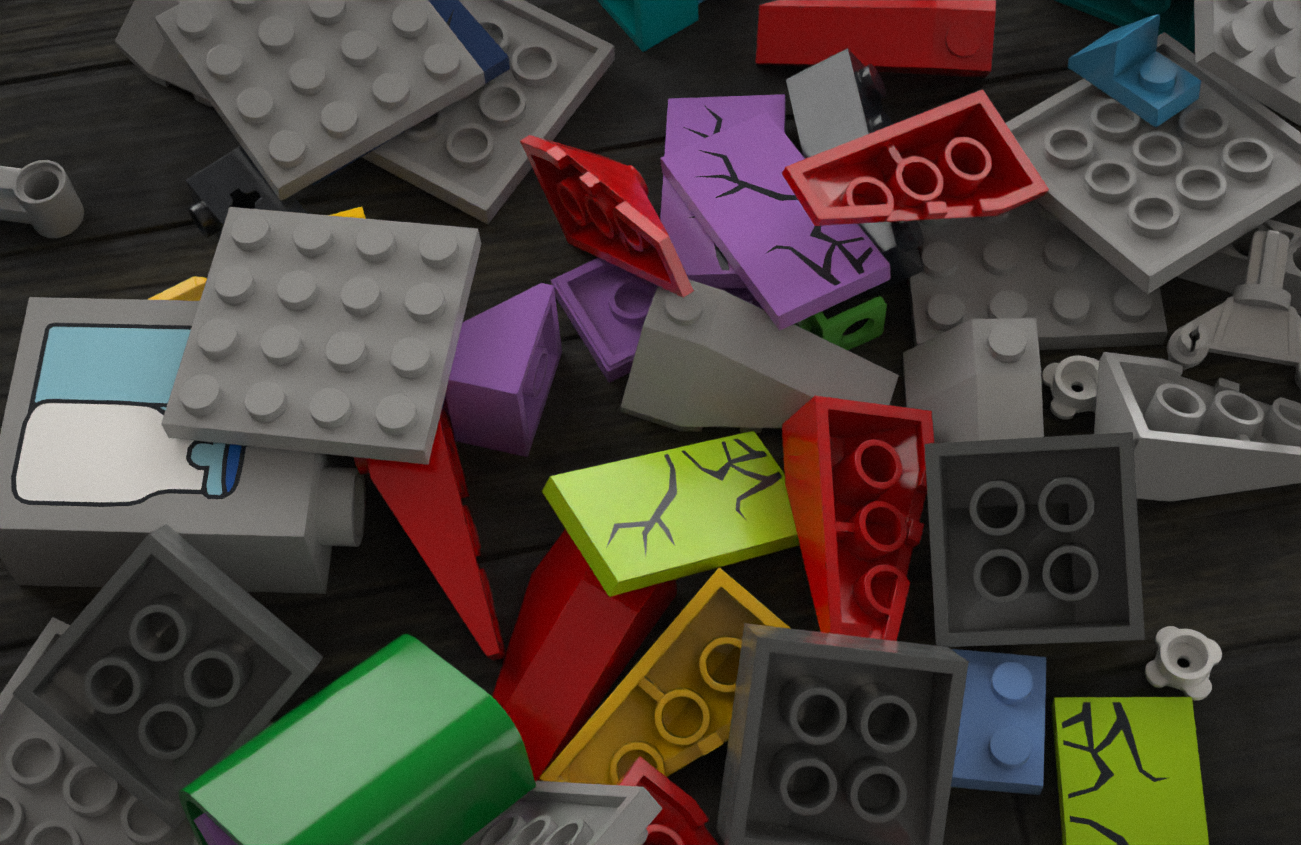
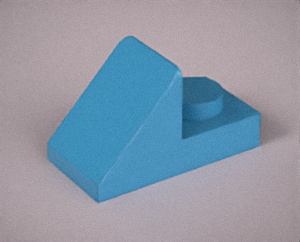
M1158 14L1110 31L1071 56L1068 60L1069 69L1155 128L1198 100L1201 88L1200 79L1156 51L1160 16Z

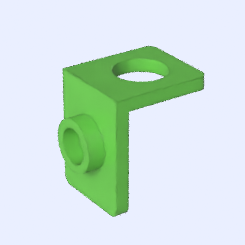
M879 296L829 319H826L821 311L794 325L845 350H850L879 337L883 333L887 304ZM869 318L862 328L852 334L842 336L849 326L859 320Z

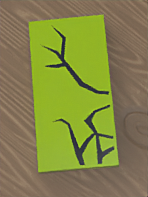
M755 431L553 475L549 477L542 490L609 597L800 545L785 485V474Z
M1054 697L1051 708L1063 845H1209L1192 697Z

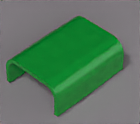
M403 634L298 705L179 791V799L199 845H208L194 822L197 817L204 813L237 845H462L535 788L536 783L522 737L501 705L485 690L415 637Z

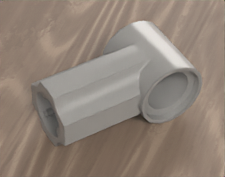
M38 160L26 165L22 169L0 166V220L32 224L33 228L41 236L47 238H60L69 235L79 227L84 217L83 205L65 170L58 163L50 160Z

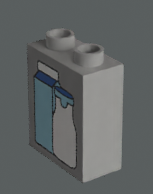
M29 297L0 433V558L18 585L104 587L146 536L167 524L247 592L326 594L332 546L358 547L362 541L366 516L364 474L360 475L357 468L342 467L343 456L168 438L161 423L200 301Z

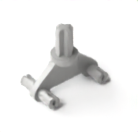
M1273 230L1256 231L1253 233L1250 241L1244 284L1234 287L1232 297L1227 298L1225 302L1178 328L1171 335L1167 344L1168 361L1182 365L1183 370L1199 365L1205 359L1207 353L1211 352L1295 366L1294 380L1301 389V317L1298 315L1297 310L1290 306L1291 294L1283 290L1290 244L1288 236Z

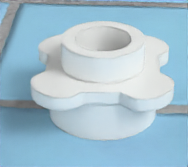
M1076 355L1070 356L1060 363H1051L1045 367L1042 381L1050 387L1053 396L1050 409L1055 416L1067 420L1080 412L1093 411L1096 413L1098 360ZM1077 385L1082 387L1083 391L1075 392L1071 387Z
M1174 626L1162 628L1155 637V642L1158 646L1155 660L1150 661L1145 668L1146 679L1157 688L1167 685L1179 689L1185 693L1186 697H1192V700L1195 701L1206 698L1212 690V684L1209 680L1211 669L1222 658L1221 648L1215 641L1208 639L1198 631L1179 629ZM1184 658L1188 660L1190 666L1182 668L1178 665L1177 660Z

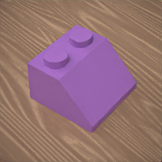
M540 283L462 323L443 405L444 411L450 416L455 441L528 457L562 354L554 285Z

